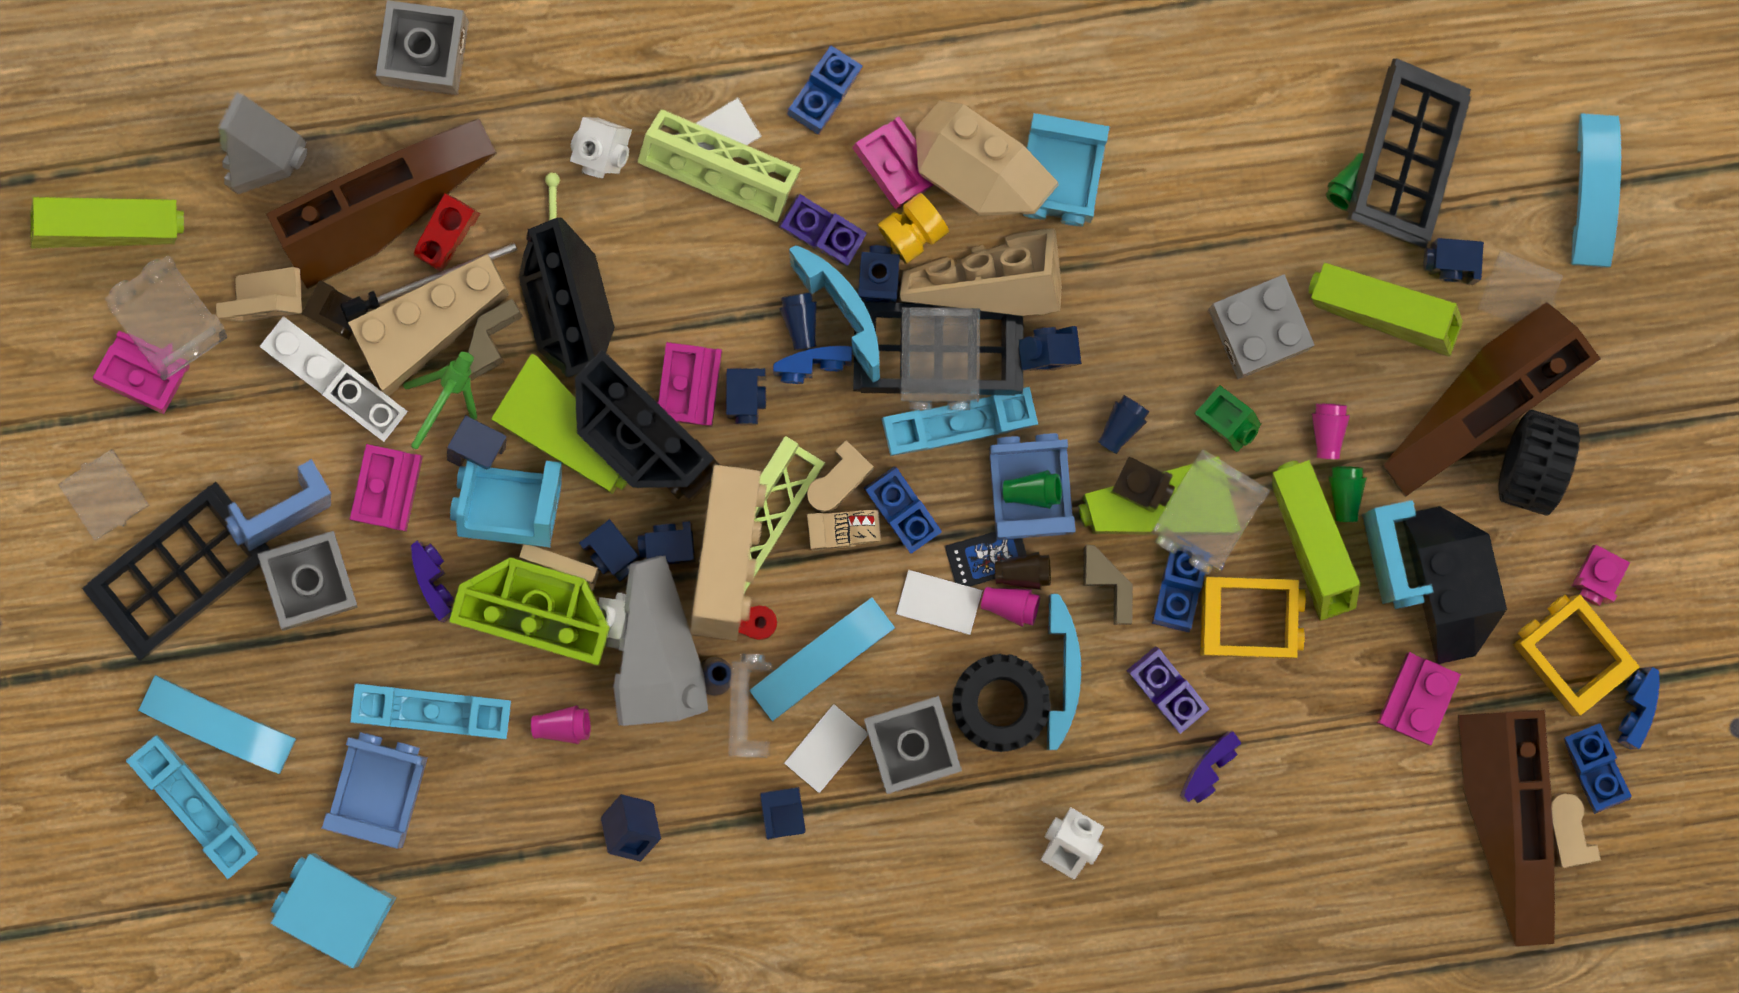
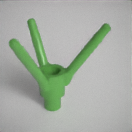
M460 352L456 360L451 361L449 365L439 371L412 379L403 384L404 389L408 390L441 379L440 383L444 388L411 445L413 449L419 448L451 393L463 391L469 416L474 420L477 419L476 407L471 391V379L469 377L471 375L470 366L474 361L471 354Z

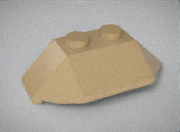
M938 101L915 128L919 174L978 216L1016 213L1035 214L1059 185L1058 181L1023 144L964 104Z

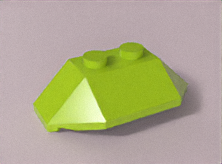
M512 557L459 584L449 620L450 623L594 665H600L610 629L585 578Z

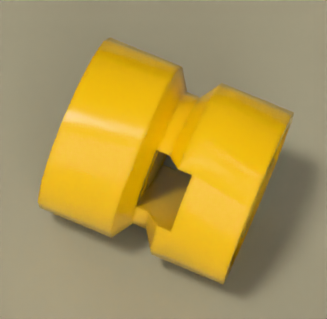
M918 193L903 205V213L893 212L877 224L886 242L893 248L896 254L900 255V259L906 265L923 253V245L925 243L934 245L950 232L941 215L922 193Z

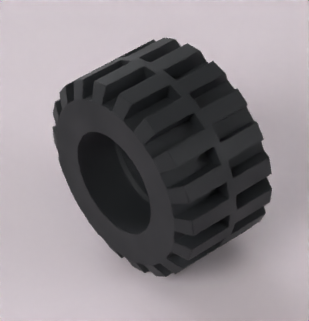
M1535 410L1528 411L1522 417L1511 437L1501 467L1498 484L1501 502L1541 515H1550L1562 500L1574 471L1580 445L1577 423Z
M994 654L977 660L961 674L952 695V712L954 713L958 728H960L969 741L986 750L1006 752L1020 749L1038 737L1048 721L1047 717L1051 710V702L1049 700L1050 691L1048 685L1046 686L1043 680L1044 677L1040 671H1037L1032 666L1033 664L1018 658V656ZM995 680H1006L1015 684L1020 689L1024 698V708L1021 716L1008 726L992 725L979 712L978 698L980 692L988 683Z

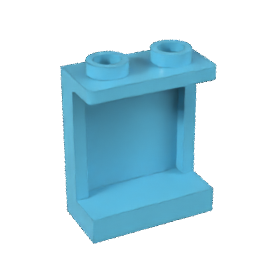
M1037 113L1033 114L1027 149L1058 181L1059 185L1035 214H1023V216L1038 220H1045L1046 215L1061 217V223L1071 226H1084V222H1092L1103 155L1110 126Z
M467 460L466 467H459L457 489H461L460 497H453L450 510V520L456 521L457 537L550 547L562 488L561 462L546 461L544 474L499 468L484 469Z
M1413 500L1374 508L1362 514L1382 604L1393 602L1395 609L1424 603L1423 595L1433 593L1432 585L1413 589L1408 587L1394 523L1416 516Z
M316 853L309 854L306 859L300 857L290 874V878L294 879L288 893L282 891L272 906L271 912L276 915L271 924L351 968L358 967L397 897L384 890H377L324 861Z

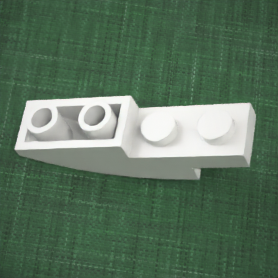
M284 316L259 346L383 442L408 412Z

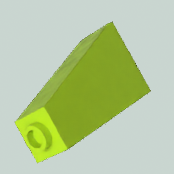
M33 197L30 210L31 248L174 244L177 234L184 233V212L177 211V200Z
M1325 262L1321 272L1314 273L1309 285V294H1312L1311 299L1315 307L1442 355L1451 356L1463 323L1456 303Z
M531 354L491 419L499 426L611 494L615 492L617 487L623 490L627 482L577 434L576 398L539 357Z
M1219 456L1168 470L1167 472L1173 474L1169 484L1174 485L1175 489L1167 506L1159 505L1154 512L1111 493L1114 486L1084 494L1082 497L1084 504L1078 505L1084 527L1091 526L1093 534L1232 535L1241 531Z
M1310 460L1302 463L1290 461L1282 464L1277 468V471L1273 472L1272 488L1319 620L1322 621L1356 609L1360 582Z

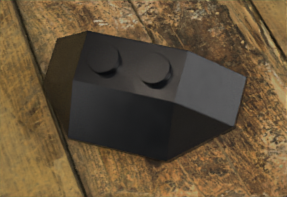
M557 217L528 229L526 237L528 243L522 257L519 281L538 351L553 365L561 369L566 377H574L602 349L607 352L615 326L595 253L562 217Z
M603 349L575 377L577 434L632 488L688 487L714 460Z
M1441 506L1415 511L1416 516L1404 520L1403 524L1418 587L1432 585L1433 593L1423 595L1424 603L1422 605L1436 664L1474 657L1507 611L1490 535Z

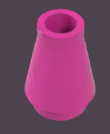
M1316 404L1315 413L1311 414L1317 446V458L1340 459V450L1350 415L1346 414L1347 405Z
M986 587L982 597L981 609L990 611L1021 627L1024 624L1033 626L1039 609L1040 595L1032 594V589Z
M577 705L543 715L532 716L531 732L534 739L543 738L579 744L581 740H588L590 737L591 722L587 709H579Z

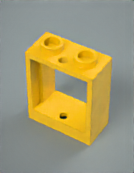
M1205 577L1201 594L1200 656L1298 658V651L1304 650L1305 643L1304 628H1298L1299 612L1305 611L1306 602L1305 589H1299V580ZM1221 588L1286 591L1285 648L1220 645Z
M1564 594L1548 606L1547 609L1551 614L1540 623L1535 618L1517 632L1521 638L1513 646L1573 717L1584 714L1640 668V666L1580 594L1570 598ZM1575 611L1616 660L1577 693L1570 689L1535 646L1539 640Z

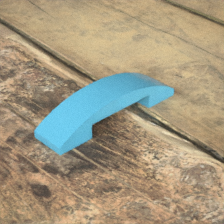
M1581 113L1579 115L1577 152L1581 153L1577 225L1573 227L1571 265L1609 268L1611 267L1620 201L1619 116Z
M797 245L789 249L791 267L811 294L825 287L857 333L851 337L853 355L872 382H876L880 379L878 340L871 317L863 301L851 284L828 262Z
M1030 387L1023 388V394H1015V396L991 395L986 398L923 411L915 410L883 417L882 423L890 456L1004 434L1038 425Z
M1050 594L1048 634L1064 635L1063 711H1049L1047 717V750H1057L1063 742L1076 712L1081 687V655L1076 629L1064 601L1059 594Z
M870 598L749 691L769 718L774 721L853 659L894 630L895 627L875 600Z
M157 675L154 676L138 710L191 737L277 774L281 773L296 741V738L238 714Z
M355 684L350 722L507 739L511 701Z
M155 735L126 760L151 790L154 789L201 843L204 847L202 850L227 879L259 853L213 793L158 735Z

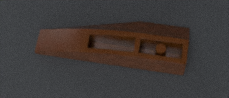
M476 119L369 163L266 213L285 253L293 266L300 269V278L305 287L309 289L317 285L319 280L325 281L376 256L438 204L444 193H451L496 155L497 152L480 119Z
M1545 302L1486 344L1382 466L1406 497L1556 392L1601 358L1580 329L1548 302Z
M1545 710L1458 715L1463 791L1514 946L1555 944L1554 840Z

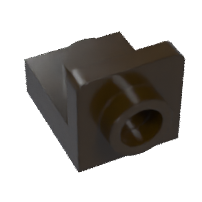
M1129 456L1111 493L1154 512L1159 505L1167 506L1175 489L1174 485L1169 484L1173 474L1167 471L1163 473Z

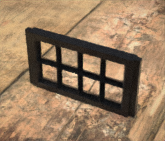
M1392 59L1391 66L1388 67L1348 207V220L1416 247L1427 248L1428 242L1431 241L1471 100V89L1400 59ZM1400 84L1423 93L1416 116L1394 108ZM1429 97L1452 105L1446 129L1423 120ZM1391 116L1414 125L1407 148L1385 139ZM1421 128L1443 137L1437 160L1415 152ZM1382 148L1405 157L1398 180L1376 171ZM1412 160L1434 168L1428 192L1405 183ZM1373 180L1396 188L1389 212L1366 203ZM1403 192L1425 200L1419 223L1396 215Z
M863 302L871 317L875 332L876 318H901L900 345L878 344L879 351L900 352V378H880L873 383L854 356L853 391L888 394L1007 396L1023 394V371L1019 340L1023 339V316L922 303ZM910 318L934 319V345H909ZM943 319H968V346L943 345ZM977 319L1001 320V346H977ZM909 352H934V379L909 378ZM943 352L968 353V379H943ZM977 353H1001V380H977Z
M217 482L208 486L82 588L139 661L150 655L261 566L258 554L271 550L266 543L251 551H248L244 543L240 544L239 546L248 557L230 572L226 570L211 549L231 535L226 525L228 524L225 519L229 517L228 505L233 503ZM208 506L225 529L206 544L188 521ZM182 528L199 550L179 565L162 542ZM153 549L158 552L172 570L154 586L150 584L135 565ZM204 556L220 575L221 579L204 593H201L184 571ZM128 570L144 589L145 593L126 608L108 585ZM178 577L195 600L175 615L158 592ZM151 598L168 621L148 636L131 613Z

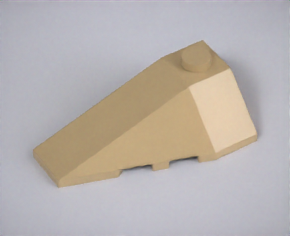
M1055 228L1016 233L1005 237L1006 244L985 250L984 246L980 245L971 248L972 254L955 261L952 258L945 257L903 271L900 291L901 300L1019 316L1044 315L1060 311L1062 284Z

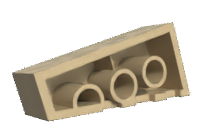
M486 254L348 323L382 392L390 396L409 377L425 367V364L441 350H445L466 329L476 324L478 317L491 311L510 294L493 260Z
M714 465L691 635L737 641L740 620L748 621L751 597L744 596L746 582H754L756 559H749L751 544L759 545L762 522L754 521L756 507L764 508L767 487L765 484H759L761 471Z

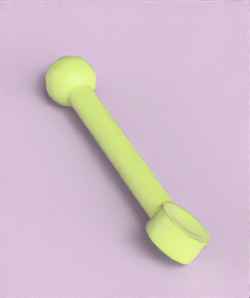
M553 172L545 177V183L549 186V221L557 218L556 186L560 183V177Z

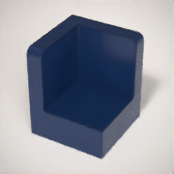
M465 415L447 446V461L460 467L466 459L484 469H489L497 455H502L505 451L507 436Z
M800 787L760 793L767 840L805 833Z
M620 794L601 817L608 854L641 862L661 840L654 804L650 801Z

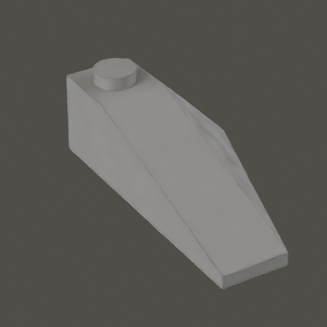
M236 92L219 126L221 149L227 152V156L222 161L223 168L230 171L224 177V184L231 191L241 194L290 177L293 169L298 170L306 158L307 149L304 147L307 142L298 133L245 95Z
M660 555L631 563L624 611L628 615L625 638L620 637L619 650L623 651L621 673L615 674L614 681L618 725L627 726L679 721L707 712L708 704L704 672L666 557Z

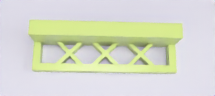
M662 109L645 134L637 162L775 222H778L781 217L788 195L801 170L799 167ZM665 125L677 130L679 134L671 135L660 129ZM705 142L712 145L714 149L706 150L699 147L697 143ZM732 158H743L747 160L749 164H739L735 162ZM775 172L787 177L784 183L770 177L768 173Z
M787 436L784 437L760 476L759 484L767 485L764 502L766 516L756 518L761 510L760 507H756L754 521H767L770 537L766 544L750 548L749 559H752V552L761 550L756 558L754 577L808 492V487L817 478L825 465V462L799 447L798 443ZM795 454L814 465L806 479L790 483L787 466ZM784 473L786 484L776 486ZM802 485L796 496L793 497L791 488ZM787 489L791 503L786 512L770 515L766 501L771 492ZM781 518L773 531L771 520ZM746 582L744 593L751 584L750 582Z

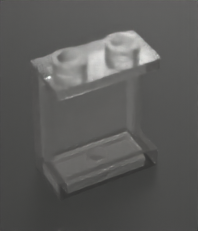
M170 256L162 260L155 259L149 262L142 269L140 275L131 281L124 280L119 282L110 290V295L105 298L111 313L163 381L227 338L224 325L215 314L212 315L178 271L175 262Z
M902 308L901 402L909 403V410H932V403H948L947 410H971V403L979 402L980 308Z
M1202 450L1197 455L1153 527L1151 533L1158 537L1155 543L1173 554L1178 549L1191 557L1188 563L1203 573L1209 574L1211 570L1218 573L1223 569L1226 559L1270 490L1205 450Z
M741 654L740 661H732L728 756L770 757L771 742L747 741L750 673L773 672V664L765 662L764 655Z

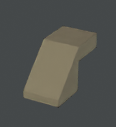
M513 299L478 317L468 351L474 358L470 366L471 375L469 377L471 381L504 363L490 336L523 318Z
M1086 545L1084 547L1083 586H1114V625L1132 624L1133 584L1095 545Z

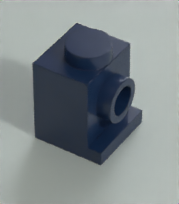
M1437 238L1431 243V248L1425 249L1423 269L1424 271H1429V274L1439 275L1440 281L1462 282L1463 277H1467L1466 285H1475L1482 278L1484 242Z
M873 245L870 246L869 252H861L858 295L863 302L896 303L900 255L892 254V247ZM883 266L887 271L886 276L881 279L875 278L872 275L873 268Z
M1077 326L1056 330V327L1040 328L1033 330V337L1028 336L1019 340L1022 371H1054L1082 364Z
M727 369L726 415L728 419H735V425H758L759 409H766V386H759V381H766L765 369Z
M610 519L579 542L585 551L593 548L595 553L590 558L603 574L610 570L619 582L629 576L630 564L640 559Z
M690 521L682 522L683 530H676V524L653 526V533L638 535L639 557L649 559L660 555L665 556L668 565L696 562L692 523Z

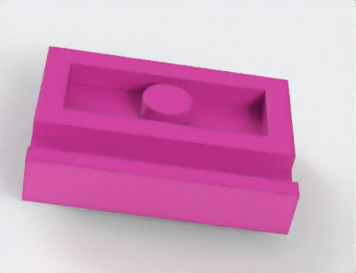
M899 116L889 124H885L862 138L852 147L895 210L903 206L918 193H924L934 185L919 174L916 139Z
M119 330L113 345H110L93 376L94 383L165 414L182 382V377L190 367L189 363Z
M666 342L658 404L678 423L712 427L722 349Z
M366 444L350 520L407 532L423 456Z
M1407 652L1377 723L1431 746L1461 674L1416 656L1411 652Z

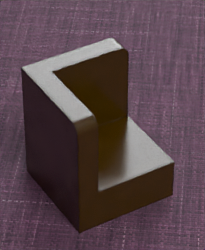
M319 280L302 315L348 340L353 333L341 309V303L352 298Z

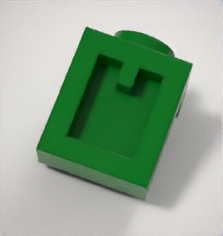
M1221 385L1216 388L1194 413L1202 423L1225 439L1230 448L1235 452H1238L1243 446L1250 444L1257 436L1261 426V422L1255 412Z

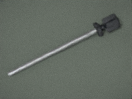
M515 243L490 252L488 255L493 260L514 252L517 248ZM480 257L376 297L374 291L368 293V300L364 301L358 296L341 303V309L347 322H350L368 313L369 309L379 308L381 303L407 294Z

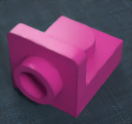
M1592 545L1572 587L1580 590V595L1584 600L1593 605L1600 606L1602 602L1604 604L1614 603L1617 597L1615 591L1630 562L1598 545Z

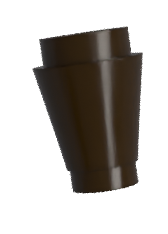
M1040 552L1004 559L1003 561H995L996 584L1041 590L1042 586H1051L1050 556L1040 555Z

